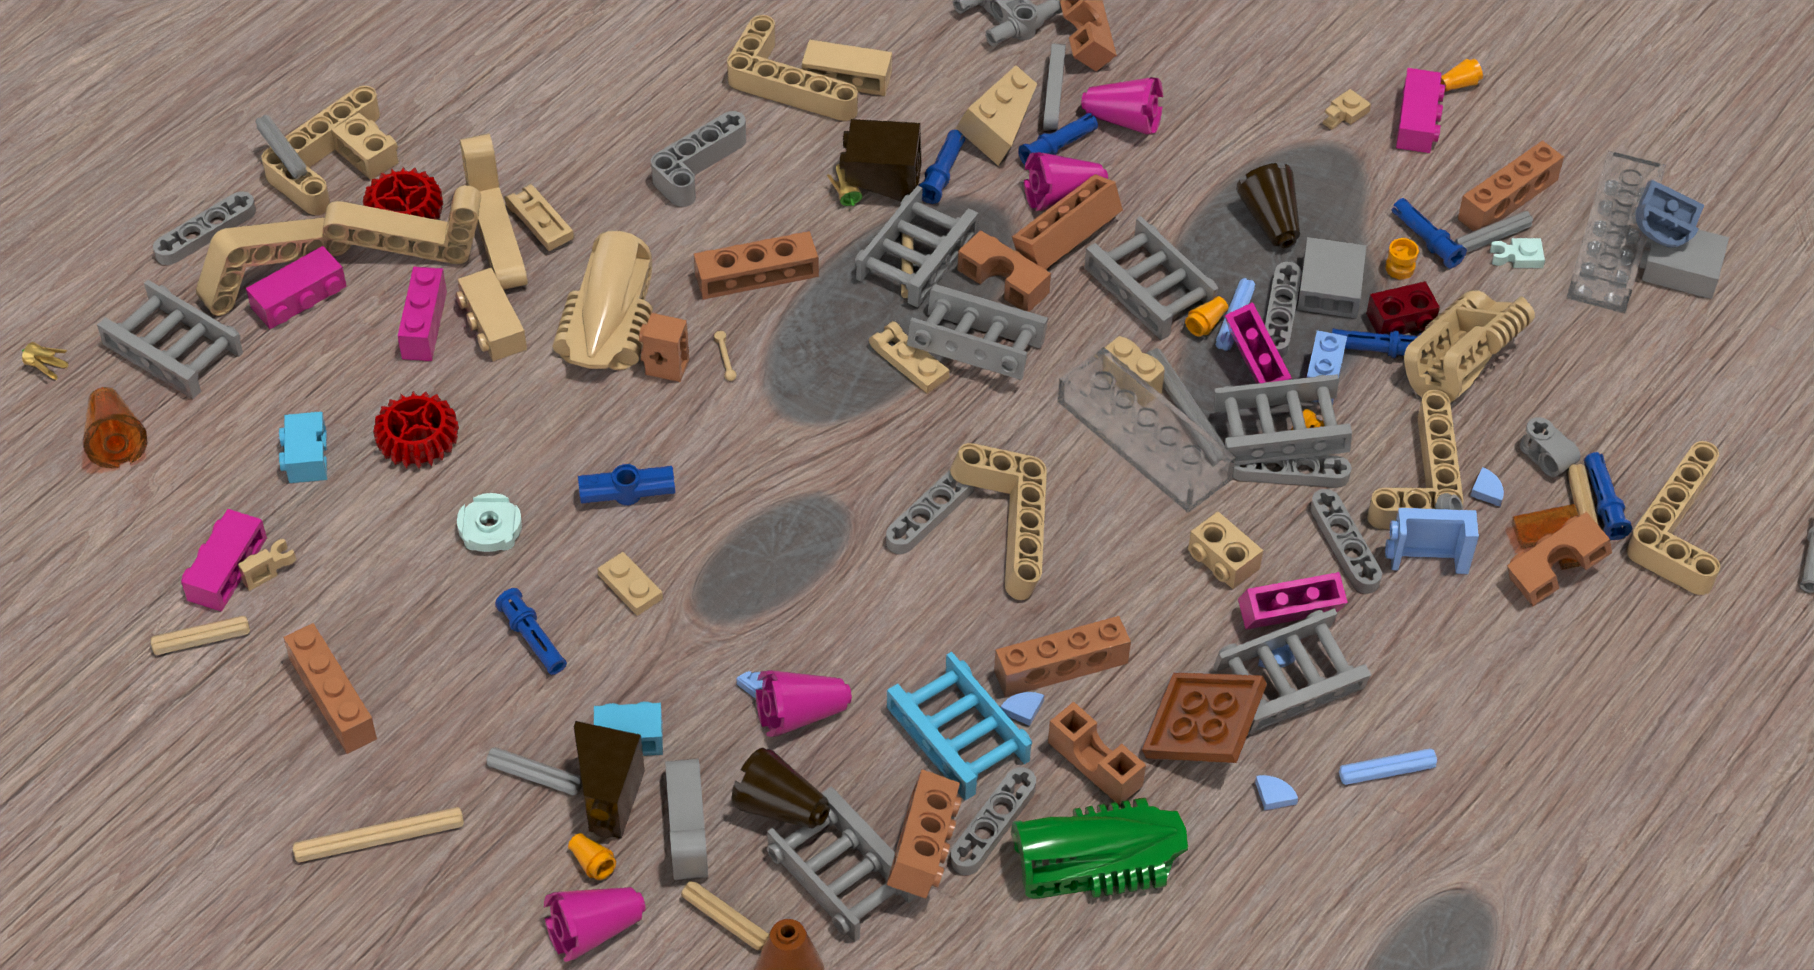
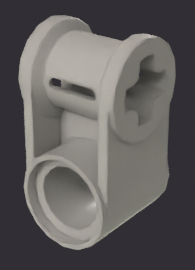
M1541 417L1529 420L1526 426L1527 434L1520 441V449L1546 475L1553 478L1557 477L1569 469L1572 464H1576L1580 460V451L1575 443L1567 439L1549 420Z

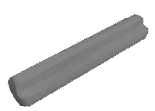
M263 115L261 118H257L255 121L257 129L290 174L296 179L307 174L305 163L270 116Z
M1523 211L1455 239V243L1463 245L1467 252H1470L1531 227L1533 217L1528 211Z
M496 747L491 748L486 760L489 767L571 795H577L582 786L581 777Z

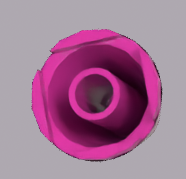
M1149 77L1089 87L1087 92H1084L1082 95L1081 106L1082 109H1085L1086 114L1091 113L1097 119L1146 135L1156 133L1160 125L1163 107L1158 106V97H1163L1162 83L1159 78Z
M1042 152L1031 153L1027 158L1024 169L1029 170V179H1024L1025 195L1029 206L1037 208L1035 211L1049 209L1094 174L1108 179L1107 171L1099 163Z
M767 670L761 671L757 681L763 680L762 689L756 690L757 711L761 726H768L770 729L766 733L768 737L780 736L843 712L852 699L850 686L845 684L841 678Z
M632 887L559 891L546 895L544 900V908L550 906L551 916L545 918L550 940L558 955L566 954L563 959L565 962L579 958L642 919V913L646 910L642 894L636 892Z

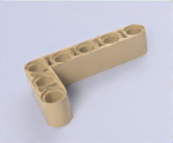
M757 15L750 20L727 59L728 83L732 88L840 121H850L857 116L858 90L854 85L769 60L768 57L775 47V22L767 15Z
M359 86L285 136L305 163L307 170L305 176H301L299 179L294 178L271 147L266 149L262 154V162L267 181L311 215L326 213V208L330 204L326 181L311 170L310 167L335 150L331 129L357 113L374 122L379 119L380 111L375 89L370 86Z
M490 134L460 139L466 186L475 187L481 193L477 225L490 267H492L503 290L528 285L524 263L499 188L495 153Z
M464 185L458 187L454 192L448 222L342 201L331 202L326 208L323 234L329 240L451 264H462L468 260L479 217L481 193L472 186Z
M325 218L225 228L218 231L211 239L197 284L196 294L213 315H225L235 304L246 267L293 262L321 246H324L333 257L344 254L351 244L336 242L326 238L323 234Z
M1429 390L1424 393L1418 413L1426 488H1379L1375 490L1371 497L1367 519L1377 529H1390L1391 520L1396 521L1399 508L1435 509L1439 495L1444 493L1457 495L1463 505L1450 399L1446 393L1440 390Z
M1699 441L1692 445L1636 525L1627 549L1629 558L1635 563L1697 595H1705L1712 590L1720 570V563L1713 555L1672 533L1712 476L1719 457V450L1715 445L1707 441Z
M974 443L963 444L959 448L950 468L953 479L965 485L1010 494L1005 589L1012 598L1017 600L1028 599L1042 575L1046 466L1042 460L1034 456Z

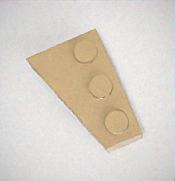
M1015 65L967 109L956 129L999 166L1013 144L1037 83Z

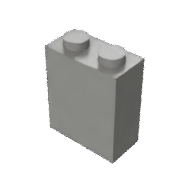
M1698 229V232L1691 240L1675 248L1663 246L1647 237L1645 247L1650 248V251H1643L1639 268L1644 269L1641 281L1712 299L1719 280L1729 237Z
M1307 237L1297 310L1357 318L1367 245Z

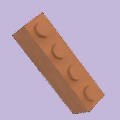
M1094 174L1013 235L1012 239L1016 251L1047 270L1062 256L1068 254L1074 247L1089 238L1100 227L1110 222L1112 218L1123 211L1115 181Z
M312 623L283 637L289 660L345 752L348 754L377 740L370 713L315 624Z

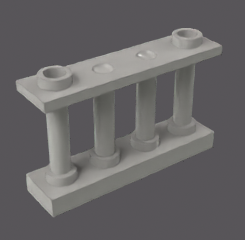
M917 186L910 195L907 194L903 198L898 210L866 249L860 250L854 263L857 266L856 279L862 282L867 274L873 270L906 285L908 303L919 307L930 293L934 284L939 282L958 258V250L977 234L979 213L968 208L961 218L957 217L955 219L922 204V187ZM917 214L950 229V232L946 236L939 237L910 224V222ZM901 233H904L936 249L931 255L927 254L925 256L894 241ZM887 251L921 266L917 273L908 274L880 261V258Z
M1141 216L1136 219L1134 237L1109 252L1104 251L1096 243L1086 248L1084 268L1160 340L1170 335L1174 315L1199 300L1205 304L1218 295L1216 283L1211 278H1207L1169 243L1154 225L1149 224ZM1141 246L1152 255L1128 270L1123 269L1116 263L1117 260ZM1160 264L1171 272V274L1148 288L1142 287L1135 280ZM1179 282H1182L1191 291L1168 306L1161 305L1154 298Z
M147 280L144 285L149 300L122 324H116L105 317L97 324L102 343L186 396L194 399L201 392L198 373L224 349L240 357L243 354L240 342L241 337L233 327L223 325L176 297L165 286H158ZM157 308L169 314L145 337H137L131 333ZM179 322L191 328L167 351H160L153 346ZM202 335L214 341L190 365H183L176 360Z
M934 284L930 291L927 313L930 316L927 321L911 318L907 346L1022 380L1028 353L1024 350L1027 345L1041 349L1045 341L1048 317ZM944 319L958 325L953 330L938 324ZM970 328L987 332L983 339L967 334ZM1000 336L1014 340L1015 343L1012 347L996 343V340Z
M1338 374L1215 388L1214 412L1226 411L1232 436L1225 438L1224 459L1226 466L1350 452L1352 440L1350 423L1337 424L1331 399L1337 398ZM1318 400L1324 426L1306 428L1300 402ZM1288 404L1294 430L1275 432L1270 406ZM1257 407L1263 434L1244 435L1239 409Z
M1335 608L1326 612L1322 610L1315 611L1303 621L1238 646L1235 643L1229 644L1219 651L1213 666L1214 670L1218 672L1230 667L1234 675H1249L1242 662L1259 656L1280 694L1277 699L1269 702L1261 698L1248 734L1365 688L1371 677L1366 664L1356 668L1352 665L1349 666L1329 630L1337 616ZM1317 634L1337 670L1335 676L1328 679L1320 677L1301 643V639ZM1287 644L1308 681L1307 687L1297 691L1295 688L1290 687L1271 652Z
M831 786L822 792L828 799V807H830V813L826 821L813 829L802 826L785 839L771 828L767 831V852L776 864L782 863L832 917L835 928L842 935L847 933L856 942L860 939L859 919L894 894L897 896L900 894L908 903L918 896L887 885L895 852ZM827 825H835L842 833V837L807 862H804L793 850ZM856 848L863 855L864 860L828 886L815 874V872L847 849ZM878 871L885 878L886 883L851 909H848L837 897L869 872Z

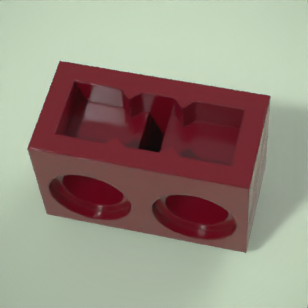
M1424 281L1370 294L1366 314L1377 334L1390 335V332L1399 331V334L1403 335L1416 331H1425L1426 326L1438 316L1440 306L1427 282Z

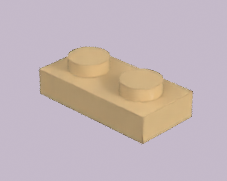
M621 552L597 568L598 576L637 616L663 599L662 591L624 552Z

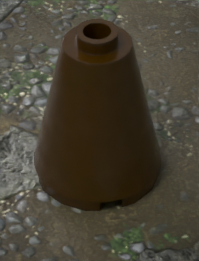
M1271 163L1249 171L1245 174L1247 180L1242 184L1240 180L1237 183L1236 190L1239 197L1274 246H1280L1281 248L1291 247L1300 237L1294 174L1291 167L1285 164V168H1279L1277 163Z
M759 748L750 755L740 769L745 772L741 783L735 780L731 796L733 806L740 811L811 829L817 825H822L828 818L830 813L828 799L773 750Z

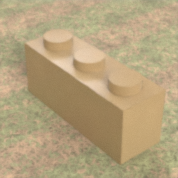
M809 40L802 61V69L850 83L857 88L858 92L885 96L892 74V52Z
M492 267L459 278V292L455 293L460 309L466 308L468 312L466 317L471 330H477L478 332L477 339L483 352L488 351L492 361L527 350L525 331Z

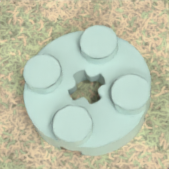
M497 493L481 494L474 497L473 502L466 508L464 504L457 515L458 532L464 541L465 547L469 550L482 552L509 550L514 546L515 540L522 529L521 513L517 505L515 507L514 504L509 502V498ZM488 519H494V523H496L493 526L482 525L487 523Z

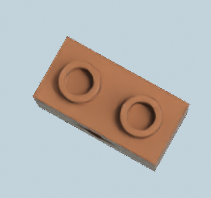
M651 313L647 324H642L639 333V342H643L641 361L645 364V375L681 382L690 360L687 320Z

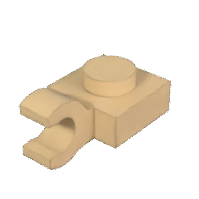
M1349 89L1331 101V105L1325 110L1329 117L1322 124L1331 130L1344 120L1351 125L1370 112L1371 103Z
M285 539L274 542L270 553L267 549H264L257 554L250 555L238 564L242 581L249 591L278 576L277 569L295 562L296 557L293 550L281 554V552L288 549Z

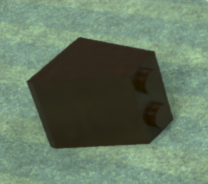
M851 119L849 131H844L843 148H846V152L840 153L839 162L840 170H845V182L902 202L907 194L910 195L919 186L922 167L921 123Z
M575 721L573 727L589 832H593L603 838L616 837L622 839L645 772L641 735Z

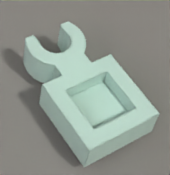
M1512 238L1510 245L1502 241L1491 243L1490 253H1499L1493 255V265L1501 266L1507 262H1512L1513 268H1543L1545 257L1541 238Z

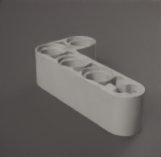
M737 111L726 112L654 154L651 158L653 185L676 206L687 207L694 203L696 199L694 175L745 145V116Z
M699 758L665 761L674 880L708 877Z

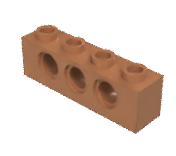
M1542 140L1464 194L1458 220L1472 231H1476L1504 219L1558 181L1564 156Z
M808 231L694 253V269L702 299H708L819 277V257L811 233Z
M1120 616L996 649L994 672L1006 698L1018 693L1128 664L1131 640Z
M921 769L909 801L887 881L888 886L925 899L931 886L938 888L944 872V867L939 866V863L944 864L950 848V844L946 843L945 839H951L956 825V821L952 820L951 816H957L962 798L957 797L960 782Z

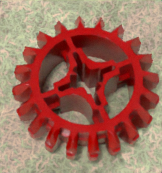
M403 167L401 171L395 172L391 168L390 174L380 173L379 179H372L371 186L366 187L365 195L363 196V206L434 220L441 218V210L444 204L442 191L434 177H429L426 171L418 173L416 168L406 171Z
M414 391L409 397L400 394L398 401L389 399V407L381 406L380 415L375 416L373 433L374 438H376L377 448H379V451H382L385 459L391 458L394 465L403 462L406 469L411 464H416L420 468L421 464L425 462L432 466L433 459L443 460L444 452L452 453V444L457 443L459 425L458 421H456V413L453 408H450L447 400L441 401L438 394L431 398L426 391L421 396H417ZM433 422L439 425L438 429L433 427ZM395 430L400 432L399 437L393 434Z

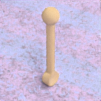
M717 331L714 334V341L720 346L726 368L725 378L728 381H733L736 379L737 374L732 370L725 345L726 333L724 331Z

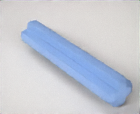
M1243 278L1239 281L1226 314L1249 304L1255 287L1253 280ZM1224 318L1215 345L1218 349L1228 351L1231 349L1234 339L1228 329L1226 318Z
M1429 748L1340 766L1339 776L1342 784L1348 785L1435 768L1437 757L1435 751Z

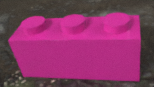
M1407 68L1396 142L1397 149L1430 153L1432 142H1438L1441 125L1435 124L1441 121L1443 105H1439L1438 101L1443 102L1445 85L1440 84L1441 72Z
M321 246L247 287L246 291L250 308L269 329H272L300 312L313 307L325 298L338 293L347 286L343 267L324 246Z
M413 267L398 331V342L402 359L432 361L447 294L443 268Z
M1253 302L1225 315L1228 329L1256 384L1292 380Z
M227 509L223 517L215 522L212 534L206 544L203 543L200 546L194 563L183 573L181 584L187 601L223 611L242 580L238 564L250 555L257 554L267 539L262 519Z
M1340 572L1249 588L1238 598L1246 630L1302 620L1318 610L1326 612L1335 608L1336 612H1338L1348 603Z

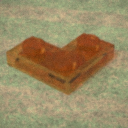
M1571 504L1513 516L1511 523L1520 548L1526 549L1535 547L1543 536L1554 534L1563 528L1565 522L1574 516H1578L1575 505ZM1564 558L1558 560L1561 570L1581 566L1574 559Z

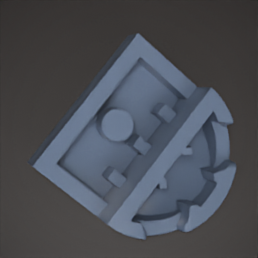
M1650 180L1646 184L1636 209V223L1639 229L1653 241L1666 247L1675 248L1688 242L1696 235L1699 229L1696 225L1704 205L1667 186Z

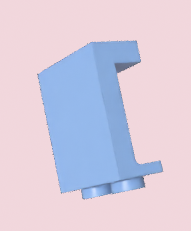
M1399 508L1396 521L1391 520L1390 539H1387L1385 544V557L1391 559V569L1399 570L1402 556L1454 558L1455 573L1469 574L1479 538L1476 510Z

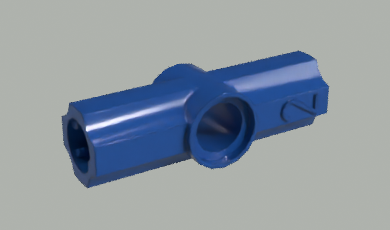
M622 464L617 466L613 472L578 476L581 504L616 500L622 505H632L638 502L641 497L675 493L672 466L637 469L634 465Z

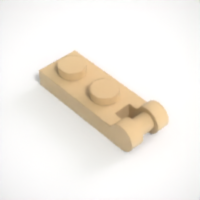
M532 184L522 188V192L517 195L512 193L505 197L509 210L517 214L548 251L574 239L573 230Z
M892 321L884 327L885 331L882 333L877 332L869 338L871 347L927 394L949 378L950 370L927 351L907 346L908 336L902 331L898 323ZM892 340L895 343V345L891 346L888 344V342Z

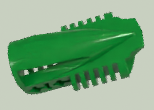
M1146 798L1133 799V807H1131L1129 800L1121 801V809H1119L1117 802L1109 803V811H1107L1105 804L1097 805V813H1095L1093 806L1085 807V815H1083L1081 808H1074L1072 817H1045L1024 822L1020 820L1013 821L1011 828L1014 849L1021 857L1022 882L1025 894L1032 899L1089 890L1092 897L1097 898L1101 896V889H1103L1105 896L1113 895L1114 886L1117 894L1125 893V885H1127L1129 892L1137 891L1138 883L1142 890H1147L1150 888V881L1154 888L1166 887L1173 861L1188 850L1187 830L1178 811L1160 810L1157 807L1149 806ZM1062 858V862L1056 863V859ZM1048 859L1049 865L1043 866L1042 860ZM1032 860H1034L1036 868H1032Z

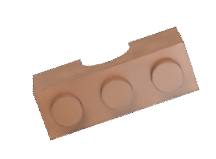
M1060 0L1064 18L1078 29L1069 37L1073 57L1097 72L1117 56L1103 0Z
M981 230L958 250L957 270L980 285L991 276L1006 277L1004 299L1021 310L1030 312L1050 293V272Z
M1587 512L1579 517L1574 516L1567 520L1563 528L1554 534L1543 536L1536 546L1526 553L1521 552L1515 555L1507 565L1510 580L1529 603L1534 606L1559 589L1557 576L1551 569L1558 560L1564 558L1574 559L1585 570H1588L1612 553L1609 537Z
M1072 702L1050 720L1048 743L1112 800L1117 802L1119 806L1121 801L1127 800L1143 786L1146 764L1123 744H1120L1113 751L1109 749L1097 733V722L1075 702Z

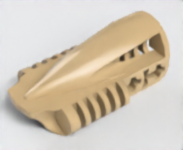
M608 231L600 234L594 240L580 291H572L568 294L552 346L554 351L560 354L566 362L589 369H607L609 367L613 370H624L639 361L643 342H639L640 329L642 324H647L653 311L652 306L645 301L652 276V255L649 247L643 240L633 234L622 231Z
M1481 291L1464 293L1426 326L1425 331L1406 348L1404 363L1410 385L1420 397L1429 390H1440L1446 393L1450 403L1453 402L1472 385L1491 356L1499 352L1508 342L1533 322L1535 318L1534 309L1522 296L1512 303L1496 302Z

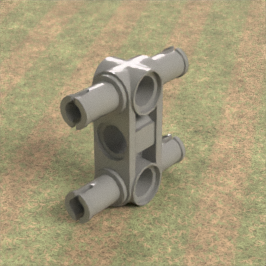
M1030 0L953 1V6L959 14L980 5L1000 23L985 31L986 39L993 47L1011 37L1019 40H1029L1035 36L1036 29L1042 27L1045 20L1062 13L1060 0H1048L1039 5H1034Z

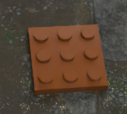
M1173 673L1142 748L1145 757L1148 759L1237 763L1267 685L1263 675Z

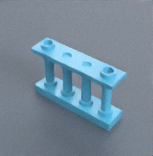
M953 652L946 655V673L912 694L910 692L906 693L899 684L887 690V709L944 777L960 782L958 793L965 801L976 795L978 774L1012 753H1015L1024 764L1030 761L1032 741L1028 733L1022 728L1019 729L973 677L968 664L963 660L959 661ZM954 683L965 695L933 716H925L918 706ZM974 706L985 718L951 740L949 738L945 739L938 731L940 726ZM993 729L1005 741L972 763L964 762L958 755L959 750Z

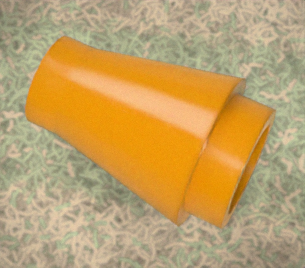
M1466 58L1447 73L1441 75L1440 84L1445 85V92L1477 85L1478 81L1483 79L1482 68L1476 59L1469 60Z
M1216 296L1213 300L1190 310L1188 317L1185 319L1186 327L1197 337L1210 334L1222 315L1228 311L1227 302L1222 297Z
M582 833L576 834L569 841V850L573 852L589 878L604 880L612 874L616 867V859L611 850L592 841Z

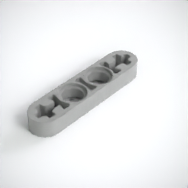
M1052 43L1043 130H1058L1066 44Z
M236 192L159 237L153 244L156 260L163 265L175 264L209 244L218 231L237 227L249 220L256 213L253 196L248 192ZM216 217H221L225 219L220 224L210 223V221ZM191 232H198V233H200V235H199L197 238H194V239H187V238H185V236H186L188 233H191Z
M1292 262L1280 263L1275 269L1265 327L1272 340L1274 335L1280 336L1279 344L1276 348L1281 358L1287 354L1302 275L1300 267ZM1285 275L1291 276L1289 285L1283 284ZM1286 295L1291 298V301L1287 303L1280 302L1276 297ZM1276 317L1284 318L1287 321V323L1284 325L1275 324L1272 321V319Z
M1332 455L1261 462L1260 469H1256V463L1245 464L1246 468H1242L1240 465L1228 466V472L1231 477L1240 481L1334 488L1345 486L1349 482L1352 469L1347 459ZM1277 463L1282 467V470L1273 472L1268 470L1266 465ZM1307 465L1313 469V472L1303 474L1298 471L1297 467ZM1320 468H1323V474H1319ZM1333 469L1339 470V474H1334Z
M949 470L887 528V548L895 554H904L911 551L973 493L975 486L962 483L956 485V480L953 479ZM938 495H945L950 501L946 504H938L933 501V498ZM917 514H924L929 517V521L917 523L912 518ZM905 534H906V540H904L903 538H901V537L904 536Z
M1320 489L1316 491L1312 497L1311 513L1352 586L1360 593L1369 594L1377 591L1382 577L1381 568L1342 500L1332 490ZM1329 505H1331V507H1330V516H1328V515H1329V510H1328V508H1327V506H1329ZM1341 524L1346 527L1347 532L1336 533L1331 529V526ZM1348 548H1354L1361 553V556L1352 558L1347 556L1344 551ZM1362 571L1364 572L1366 577L1361 578Z
M1024 767L1012 769L954 844L951 850V866L956 873L971 875L977 872L1009 830L1012 822L1017 819L1032 799L1036 791V776L1030 769ZM1022 781L1027 782L1026 786H1020V788L1016 792L1015 797L1013 795L1015 790V783L1020 784ZM998 803H1007L1011 806L1012 811L1001 815L995 812L993 807ZM981 827H988L994 832V835L989 839H981L976 836L975 831ZM971 845L974 846L972 860L960 861V855L965 857L970 852Z

